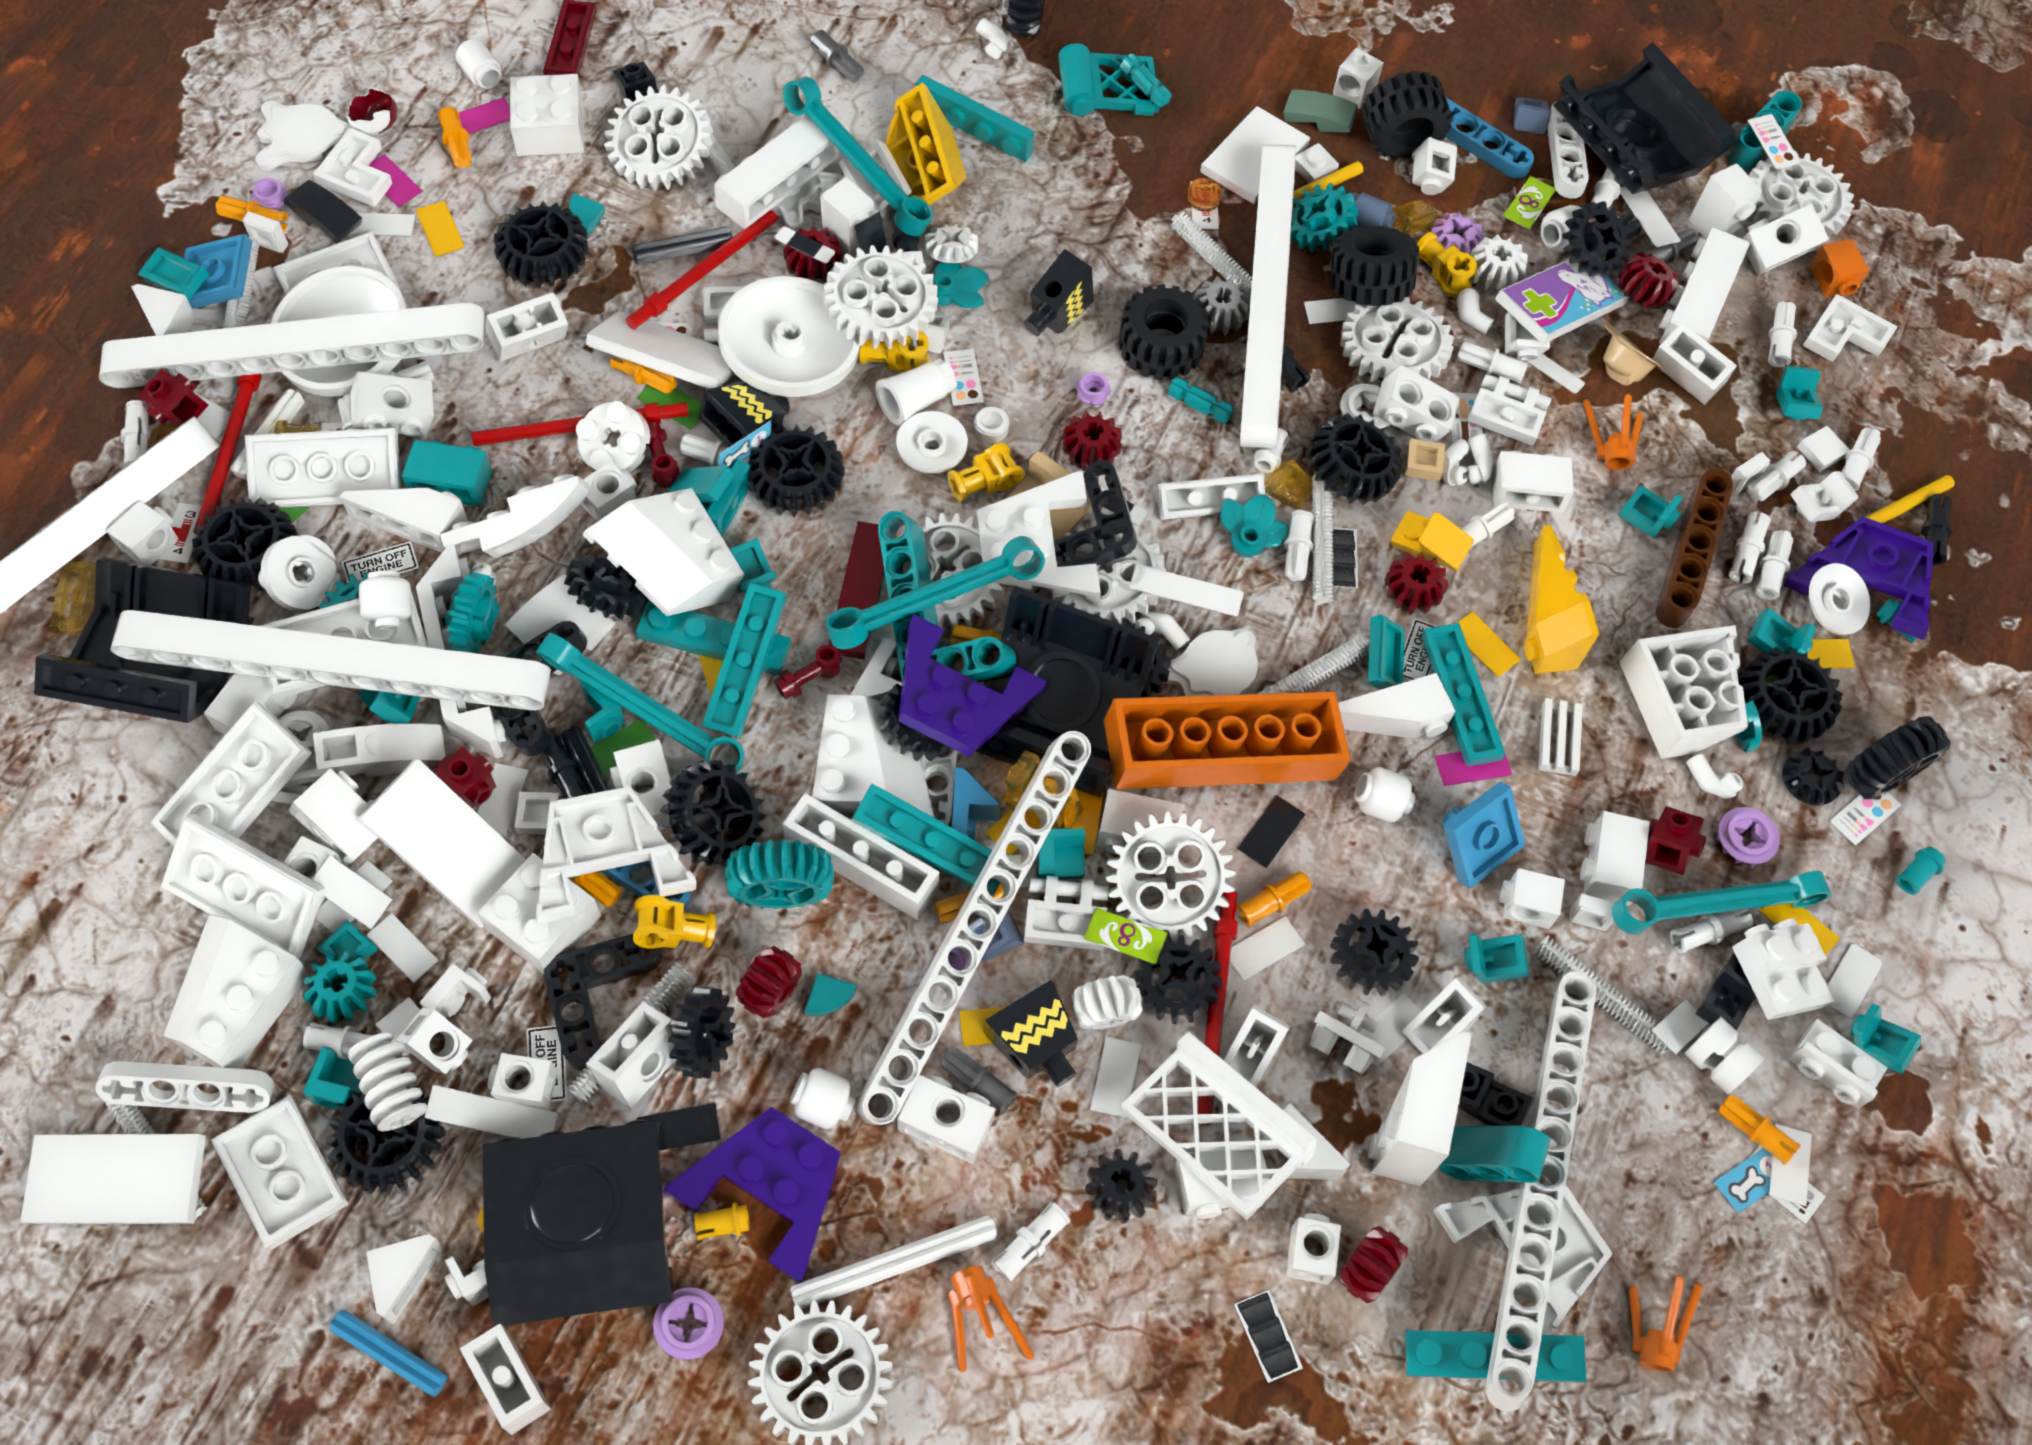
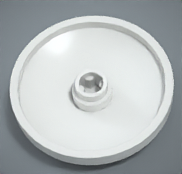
M340 266L320 271L296 285L280 302L271 323L410 308L398 287L385 275L361 266ZM401 359L282 371V373L293 385L305 392L327 397L344 396L350 394L357 371L388 375Z
M794 276L764 278L741 288L725 304L720 316L718 330L721 354L729 368L741 380L758 390L786 397H800L821 393L845 379L853 369L859 355V336L855 335L848 340L846 338L847 328L837 331L836 320L828 319V309L824 308L823 284Z

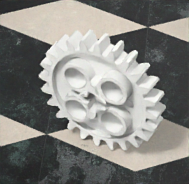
M662 85L659 93L655 94L650 86L648 87L647 95L644 97L639 91H635L636 100L634 102L624 98L623 100L627 107L624 110L615 107L614 110L618 119H608L612 129L604 131L609 141L604 144L609 153L608 158L619 176L624 175L629 184L636 180L640 189H643L649 182L653 191H656L659 183L663 182L666 189L669 190L671 181L674 179L681 186L683 185L682 176L684 174L691 178L695 177L692 171L694 166L704 168L700 157H710L711 155L707 146L714 144L710 135L714 132L710 124V118L706 110H703L699 100L693 101L689 92L682 96L678 87H675L669 94L665 85ZM645 150L642 154L637 155L638 152ZM678 151L676 154L669 156L670 153Z
M1794 151L1801 163L1778 170L1775 169L1769 157H1767L1765 162L1760 160L1756 168H1753L1749 175L1762 190L1755 204L1756 209L1754 212L1757 213L1753 218L1754 222L1767 218L1770 223L1781 218L1779 215L1781 211L1795 204H1799L1800 208H1803L1812 203L1828 238L1830 239L1833 233L1837 235L1850 218V213L1854 208V204L1850 203L1854 194L1847 192L1851 186L1850 183H1840L1844 176L1843 173L1833 174V164L1827 167L1822 166L1823 158L1821 157L1813 162L1810 159L1809 153H1806L1802 159ZM1781 230L1776 232L1777 237L1782 233L1786 234L1787 242H1789V236L1786 232Z
M874 245L870 247V254H865L860 248H857L856 258L846 253L844 255V264L835 262L834 272H828L827 283L824 285V308L828 309V319L836 320L837 331L847 328L846 338L848 340L858 335L859 345L861 346L867 339L872 340L874 349H877L880 341H885L888 349L892 348L893 340H897L902 346H906L907 335L917 340L919 330L928 331V324L934 321L935 310H937L938 286L933 285V274H925L926 264L923 263L915 266V255L904 259L902 258L903 249H899L893 255L890 254L889 246L886 245L882 253H877Z
M1405 297L1403 302H1393L1390 305L1370 306L1364 304V307L1355 305L1353 313L1348 312L1346 321L1343 322L1340 346L1344 347L1342 355L1343 357H1350V367L1360 365L1359 375L1367 372L1371 373V382H1374L1379 377L1384 380L1400 365L1430 380L1431 375L1438 378L1441 369H1446L1454 346H1452L1454 336L1449 335L1451 326L1442 325L1443 315L1433 317L1434 307L1424 310L1422 309L1423 301L1420 300L1415 305L1410 304L1409 297ZM1407 324L1405 327L1404 334H1400V331L1403 328V326ZM1394 347L1393 352L1391 353L1389 358L1385 359L1388 355L1389 348Z
M940 513L939 523L936 524L929 517H925L926 527L922 530L929 571L931 572V583L965 570L971 564L982 563L978 527L975 529L973 517L970 516L964 524L960 521L959 513H955L952 522H947L945 515ZM944 543L954 545L952 549L946 552L937 550ZM966 547L970 548L962 553ZM911 560L903 565L902 574L910 569ZM992 582L959 595L954 599L936 604L938 626L942 628L945 621H950L953 628L958 624V619H963L968 626H971L970 615L974 613L981 619H984L982 607L985 605L995 609V600L992 595L997 597H1003L1004 595L1003 587L999 585L1001 583Z
M1092 520L1091 527L1097 526L1096 521ZM1081 525L1077 526L1078 532L1086 530ZM1134 526L1138 542L1136 548L1124 557L1097 566L1100 591L1102 594H1105L1100 597V600H1088L1086 595L1068 592V595L1054 593L1053 589L1048 588V590L1052 592V597L1055 601L1121 625L1122 618L1125 617L1134 624L1136 623L1135 612L1147 614L1148 604H1158V596L1130 589V585H1136L1143 581L1146 573L1144 566L1166 571V568H1164L1165 558L1164 555H1160L1159 544H1151V535L1149 533L1139 537V526ZM1068 532L1065 533V537H1066V536H1069V535H1072L1071 533H1068ZM1122 533L1115 535L1116 543L1123 541ZM1103 539L1098 540L1101 548H1106ZM1088 543L1082 544L1076 549L1075 555L1077 557H1086L1092 552L1093 545ZM1064 552L1065 561H1070L1067 552ZM1138 565L1142 571L1140 578L1132 582L1126 581V579L1133 577L1135 566Z
M1169 810L1165 811L1164 820L1159 822L1153 813H1149L1150 825L1144 826L1136 819L1134 825L1137 832L1132 834L1129 831L1123 830L1122 836L1127 843L1125 845L1114 843L1112 849L1120 857L1108 858L1107 860L1109 866L1117 869V872L1106 875V881L1117 883V886L1109 891V897H1121L1122 900L1116 905L1115 910L1121 912L1128 909L1130 911L1127 916L1128 919L1133 921L1139 919L1142 924L1162 931L1169 930L1172 941L1176 940L1178 929H1183L1185 934L1191 938L1193 925L1197 924L1203 931H1206L1207 926L1204 918L1209 916L1217 921L1220 919L1215 909L1216 905L1221 907L1229 906V902L1222 896V892L1229 893L1235 890L1232 884L1225 881V878L1236 875L1235 869L1224 867V864L1233 859L1232 853L1219 852L1225 846L1226 840L1221 838L1212 841L1211 838L1215 833V827L1212 825L1204 831L1200 830L1202 818L1199 816L1192 824L1187 823L1185 811L1181 812L1178 821L1172 820ZM1185 845H1195L1200 849L1201 856L1195 863L1186 864L1178 857L1180 849ZM1149 846L1155 847L1161 853L1159 862L1151 866L1144 865L1138 858L1139 852ZM1174 866L1176 873H1189L1197 870L1206 871V876L1204 877L1177 876L1173 884H1168L1166 877H1152L1144 880H1137L1135 878L1137 873L1165 874L1166 867ZM1192 884L1200 887L1203 891L1200 900L1195 903L1185 902L1180 897V892L1185 886ZM1153 886L1159 888L1163 893L1161 901L1154 905L1144 903L1140 894L1146 887Z
M814 1300L810 1306V1314L804 1315L798 1305H795V1319L789 1321L785 1316L779 1314L778 1320L781 1329L778 1332L768 1327L764 1329L766 1336L770 1340L768 1345L755 1343V1350L763 1358L762 1360L749 1362L750 1369L760 1373V1376L749 1380L748 1386L751 1389L761 1390L762 1393L751 1400L754 1407L767 1405L768 1408L762 1413L760 1420L763 1424L773 1419L777 1420L772 1431L775 1437L781 1435L786 1429L790 1431L788 1436L789 1445H795L800 1436L805 1438V1445H814L816 1439H822L823 1445H831L832 1438L838 1437L842 1445H848L847 1432L853 1430L862 1438L864 1436L861 1425L863 1419L874 1424L878 1421L877 1416L872 1411V1407L887 1406V1400L878 1393L879 1390L892 1389V1382L881 1377V1374L892 1370V1362L879 1361V1358L888 1352V1345H874V1341L880 1335V1330L877 1327L865 1332L864 1328L868 1321L867 1316L864 1314L855 1322L852 1321V1306L850 1305L844 1309L841 1315L836 1314L834 1301L829 1302L826 1312H820L817 1302ZM823 1333H831L838 1338L837 1347L828 1354L819 1353L814 1349L815 1339ZM848 1349L853 1350V1356L829 1370L828 1383L823 1385L821 1381L817 1380L809 1385L797 1399L792 1402L788 1401L787 1397L790 1393L812 1381L814 1378L812 1369L819 1366L821 1370H826ZM788 1360L797 1361L802 1365L800 1376L792 1382H785L778 1377L779 1367ZM848 1369L859 1370L864 1375L863 1384L856 1390L849 1391L844 1389L839 1384L840 1376L844 1371ZM817 1396L824 1398L828 1403V1408L822 1417L811 1419L803 1414V1407L808 1399Z

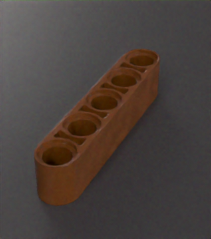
M1714 468L1704 472L1690 495L1655 610L1657 619L1666 627L1679 628L1683 626L1700 602L1733 490L1732 477L1721 469Z

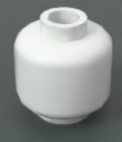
M1568 205L1549 212L1543 218L1541 238L1547 248L1557 253L1565 252L1563 248L1569 245V240L1564 239L1562 234L1570 231L1565 222L1573 218L1572 211L1581 207Z
M375 571L369 573L368 579L359 584L361 617L366 621L374 622L376 629L399 628V621L409 618L412 614L410 583L406 579L401 578L400 573L396 571Z
M1382 767L1374 768L1369 773H1363L1355 788L1354 798L1358 802L1361 812L1388 823L1398 821L1403 814H1409L1415 803V793L1412 792L1409 778Z
M814 1068L809 1074L803 1072L800 1075L791 1095L790 1103L795 1105V1115L799 1119L823 1129H831L837 1124L838 1120L844 1122L848 1120L855 1104V1098L849 1096L850 1082L846 1078L822 1068Z

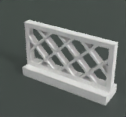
M1189 1031L1177 1042V1050L1121 1104L1122 1112L1246 1220L1253 1215L1300 1164L1304 1166L1315 1155L1316 1137ZM1179 1065L1191 1075L1192 1087L1167 1088L1166 1077ZM1196 1080L1204 1087H1196ZM1162 1081V1088H1155ZM1192 1096L1193 1115H1168L1167 1097ZM1197 1096L1217 1097L1222 1102L1223 1114H1198ZM1163 1097V1116H1145L1136 1108L1144 1098ZM1227 1107L1230 1108L1234 1113H1228ZM1246 1122L1254 1129L1255 1141H1229L1228 1123ZM1223 1123L1225 1142H1199L1198 1124ZM1194 1124L1195 1143H1176L1169 1137L1168 1125ZM1156 1125H1164V1132ZM1259 1134L1262 1135L1266 1140L1260 1141ZM1278 1149L1289 1158L1280 1169H1262L1260 1150ZM1255 1150L1257 1169L1231 1170L1230 1151ZM1225 1151L1226 1170L1208 1171L1200 1164V1152ZM1187 1152H1195V1159ZM1262 1178H1271V1179L1263 1186V1180H1262ZM1227 1179V1187L1220 1180ZM1232 1179H1257L1258 1192L1247 1204L1232 1192Z

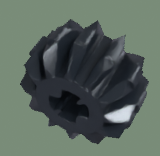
M1115 1149L1113 1162L1102 1154L1097 1160L1100 1168L1090 1167L1087 1176L1094 1182L1086 1184L1085 1193L1097 1196L1090 1205L1093 1210H1098L1103 1206L1107 1207L1104 1214L1106 1221L1112 1219L1114 1211L1119 1212L1122 1224L1128 1223L1130 1211L1136 1217L1142 1218L1145 1214L1143 1204L1153 1205L1156 1197L1149 1190L1156 1188L1158 1184L1157 1179L1145 1177L1150 1172L1152 1166L1147 1162L1138 1167L1136 1165L1138 1153L1132 1152L1127 1161L1123 1160L1121 1149ZM1119 1179L1127 1182L1123 1194L1115 1191Z

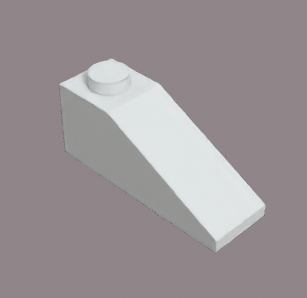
M430 488L343 491L340 496L349 517L441 553L445 548L443 547L440 534L451 531V527L457 523L468 521L461 500L447 491L440 493Z
M1437 673L1338 703L1344 730L1405 738H1416L1425 734L1427 737L1437 736L1448 728L1447 726L1455 713V709Z

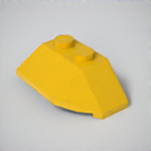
M921 83L896 99L893 109L896 112L889 125L885 144L912 190L908 197H918L930 205L956 189L967 176L952 127L927 86Z

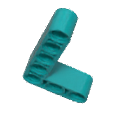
M890 511L886 513L879 522L878 533L888 597L892 599L931 583L921 526L902 512ZM905 525L903 535L896 539L898 529ZM911 560L910 569L902 574L903 565ZM935 605L914 613L938 626ZM913 614L893 622L902 680L905 673L906 661H904L908 642L907 627ZM990 636L943 648L940 638L930 658L953 670L955 663L963 658L964 666L959 673L980 683L1010 674L1015 668L1017 656L1009 645ZM999 649L1000 656L998 660L990 665V654L994 650Z

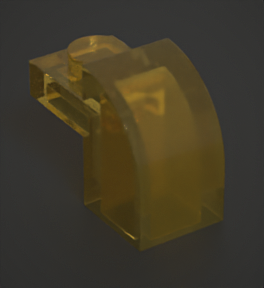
M1024 751L1018 762L1010 768L1005 779L1009 790L1003 797V800L1013 812L1041 762L1037 754ZM1044 777L1043 786L1045 790L1050 794L1057 795L1058 785L1056 781ZM1074 787L1051 829H1071L1083 811V806ZM1026 811L1024 815L1025 822L1038 829L1040 826L1038 815L1033 811Z

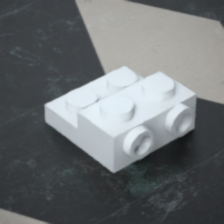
M1791 918L1772 927L1773 930H1769L1767 924H1760L1745 931L1744 935L1746 938L1732 947L1767 1020L1825 1008L1835 1002L1816 966L1827 958L1809 923L1798 925L1796 920Z

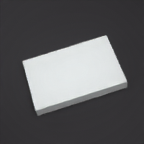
M1256 106L1202 163L1200 172L1252 204H1255L1259 196L1262 145H1296L1297 155L1309 146L1310 137Z
M372 231L273 267L285 295L309 276L340 266H361L378 271L388 277L399 289L398 282Z
M291 1095L211 1139L265 1248L269 1251L349 1204Z

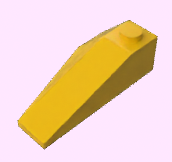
M1551 525L1543 526L1533 549L1527 635L1524 651L1527 660L1532 661L1535 674L1578 669L1599 636L1590 601L1586 593L1577 592L1574 584H1576L1578 577L1575 571L1565 569V552Z

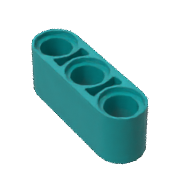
M1780 91L1774 95L1754 118L1772 114L1782 132L1786 135L1802 107V100L1796 93ZM1749 123L1739 134L1736 140L1737 143L1733 146L1728 160L1731 165L1737 163L1744 171H1750L1767 155Z
M1454 1126L1449 1156L1438 1167L1444 1174L1462 1181L1535 1183L1540 1180L1551 1140L1545 1133L1526 1126Z

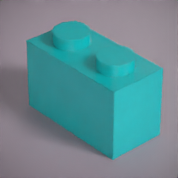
M414 440L402 478L407 489L430 488L440 493L447 491L457 496L461 500L462 505L481 507L493 471L486 451L476 447L466 446L463 448L445 445L439 441L425 442Z

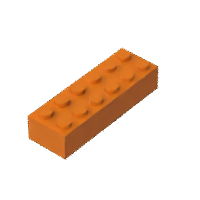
M1336 692L1113 699L1104 719L1115 790L1335 781L1351 760Z

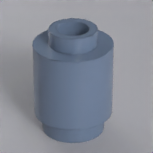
M1354 192L1352 194L1359 215L1356 216L1357 227H1392L1396 217V213L1392 212L1393 204L1364 192L1361 194Z

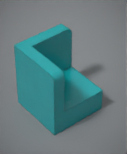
M1085 829L1050 830L1037 854L1038 878L1046 879V875L1058 876V879L1084 878Z
M323 1046L303 1094L314 1105L336 1111H338V1104L349 1107L353 1103L350 1098V1091H356L360 1096L362 1095L359 1088L360 1079H357L353 1072L355 1065L348 1059H340L332 1048Z

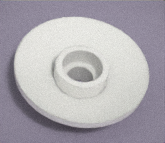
M925 411L909 417L900 426L896 437V446L902 460L911 468L925 473H940L952 469L961 462L967 451L968 437L963 425L956 418L939 411ZM928 447H935V448H937V449L930 450V449H927V448H928Z
M1833 563L1823 566L1812 577L1809 586V601L1818 622L1825 629L1837 635H1849L1859 631L1867 622L1870 613L1869 592L1859 574L1844 564Z

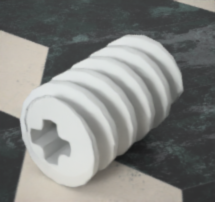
M380 1033L368 1037L355 1044L348 1053L349 1060L355 1065L353 1072L357 1079H360V1091L366 1095L365 1105L369 1110H372L370 1119L374 1125H377L379 1131H390L406 1126L428 1110L426 1103H412L419 1099L423 1093L420 1088L407 1089L417 1080V1077L413 1072L401 1073L409 1068L412 1063L408 1057L396 1058L405 1051L406 1047L403 1042L390 1043L394 1037L391 1033Z

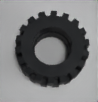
M1410 71L1406 74L1404 72L1398 73L1393 78L1389 77L1383 80L1384 83L1381 85H1376L1372 89L1373 93L1368 94L1365 98L1366 103L1363 104L1362 111L1370 140L1375 151H1379L1380 155L1384 157L1390 155V158L1393 159L1399 157L1410 158L1412 152L1428 137L1442 141L1446 137L1445 133L1449 132L1452 127L1453 116L1442 84L1435 75L1431 76L1429 72L1419 73L1418 71Z
M1363 226L1352 228L1350 231H1344L1340 234V237H1336L1333 244L1330 273L1331 288L1335 289L1334 292L1338 296H1343V299L1361 305H1390L1393 302L1403 301L1405 297H1409L1412 291L1415 290L1419 259L1417 241L1405 232L1385 226Z
M1165 284L1157 285L1156 289H1153L1151 286L1143 288V294L1137 291L1132 295V300L1127 301L1122 314L1119 349L1122 350L1121 356L1124 361H1130L1129 367L1134 371L1137 369L1141 370L1140 375L1148 377L1149 374L1154 375L1155 380H1162L1164 376H1168L1169 380H1172L1179 373L1185 376L1190 373L1191 368L1195 369L1198 366L1200 358H1202L1209 321L1207 309H1202L1203 303L1199 298L1193 299V293L1190 291L1182 292L1179 291L1180 287L1172 285V288H1165ZM1166 329L1176 335L1163 336L1151 330Z

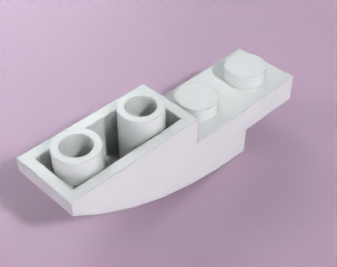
M566 474L554 478L552 484L543 487L537 485L523 487L518 490L517 495L507 498L510 512L506 510L495 511L488 514L486 520L477 523L465 521L453 525L451 531L440 534L443 547L455 545L458 555L482 548L483 552L494 558L514 552L539 539L564 521L591 491L589 484L579 476Z
M383 724L312 733L313 739L301 741L312 754L283 787L316 782L330 768L336 774L340 771L345 772L348 776L365 773L370 778L402 772L414 759H419L427 767L438 765L446 756L442 726L438 724Z

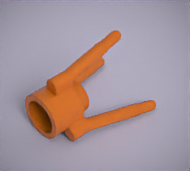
M1630 394L1624 397L1621 433L1609 436L1605 445L1590 401L1588 399L1583 401L1585 413L1597 447V459H1605V466L1609 469H1628L1636 462V448L1641 431L1643 413H1637L1630 438L1632 401Z
M983 1266L969 1267L952 1275L951 1281L954 1290L948 1293V1297L953 1311L958 1370L965 1372L967 1369L962 1305H964L966 1311H977L986 1337L993 1338L994 1331L985 1307L990 1303V1299L1028 1360H1032L1034 1358L1033 1351L997 1292L993 1278H986Z
M1677 1276L1671 1294L1664 1331L1648 1329V1335L1644 1337L1637 1287L1634 1285L1629 1287L1633 1330L1631 1352L1640 1354V1365L1653 1370L1675 1372V1365L1679 1364L1681 1348L1703 1289L1701 1283H1695L1677 1332L1674 1335L1684 1285L1683 1276Z

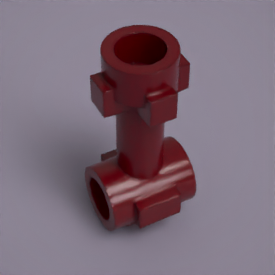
M648 422L650 443H646V446H649L653 458L652 466L650 467L653 481L660 487L669 488L680 474L677 461L671 455L666 454L662 443L668 440L665 429H661L660 424L657 422Z
M823 645L816 650V660L793 674L787 669L780 672L779 678L774 680L780 695L785 700L791 696L795 699L802 694L800 687L819 675L824 678L837 676L840 673V663L843 661L842 654L838 648L832 645Z

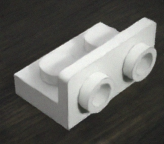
M1818 1018L1810 1024L1788 1060L1798 1066L1802 1074L1810 1079L1818 1080L1831 1089L1840 1101L1853 1105L1858 1109L1875 1098L1878 1093L1875 1088L1888 1069Z

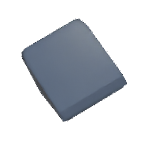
M1523 97L1516 98L1514 129L1544 134L1551 114L1548 102Z
M1007 910L981 959L982 962L991 960L1025 943L1009 910ZM980 917L969 924L968 927L973 933L982 934L984 921Z

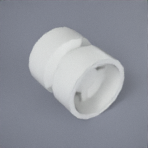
M1720 1017L1684 1054L1698 1068H1708L1711 1071L1710 1079L1728 1095L1764 1061L1765 1057L1749 1042L1740 1043L1737 1040L1738 1032Z

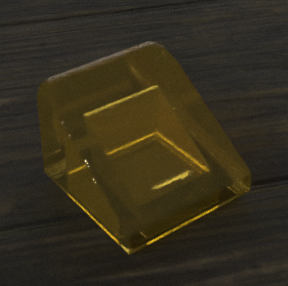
M1419 199L1393 207L1392 212L1396 213L1394 221L1401 232L1407 234L1431 228L1438 214L1435 208Z
M1292 459L1282 463L1277 470L1273 471L1265 483V493L1297 510L1312 491L1313 480Z

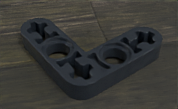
M1099 460L1091 463L1086 468L1084 482L1097 526L1054 541L1057 567L1097 564L1099 566L1124 557L1136 548L1138 543L1136 531L1120 478L1112 463ZM1105 475L1108 490L1102 491L1098 483L1099 476ZM1114 501L1120 504L1118 510L1113 514L1105 515L1101 513L1103 506L1109 502ZM1122 533L1123 541L1116 543L1115 535ZM1103 539L1106 548L1102 549L1098 540ZM1088 543L1093 545L1092 552L1086 557H1077L1075 555L1076 549L1082 544ZM1064 552H1067L1070 561H1065Z
M562 621L504 657L529 660L536 654L537 649L548 633H553L563 639L570 636L571 642L569 643L583 653L587 647V637L574 622ZM543 659L540 662L547 665L551 669L550 674L558 670L550 664H548L547 662H545ZM493 706L510 741L522 754L536 756L548 747L551 736L539 710L522 709L519 714L508 716V707ZM526 725L533 730V739L531 741H528V736L522 728Z
M633 934L558 954L545 967L544 978L562 1053L568 1065L573 1069L583 1071L584 1068L588 1069L586 1063L602 1047L587 989L656 969L663 958L662 947L650 950L649 958L641 960V957L637 954L639 947L633 941ZM619 950H625L629 965L623 966ZM601 954L612 955L615 958V964L611 970L600 973L593 969V962L597 956ZM561 967H567L568 971L572 972L568 974L572 991L566 993L559 977H557ZM572 1002L581 1003L584 1006V1013L580 1019L569 1022L562 1018V1010L567 1004ZM581 1031L587 1047L593 1046L587 1050V1057L579 1058L577 1053H571L578 1048L573 1032Z

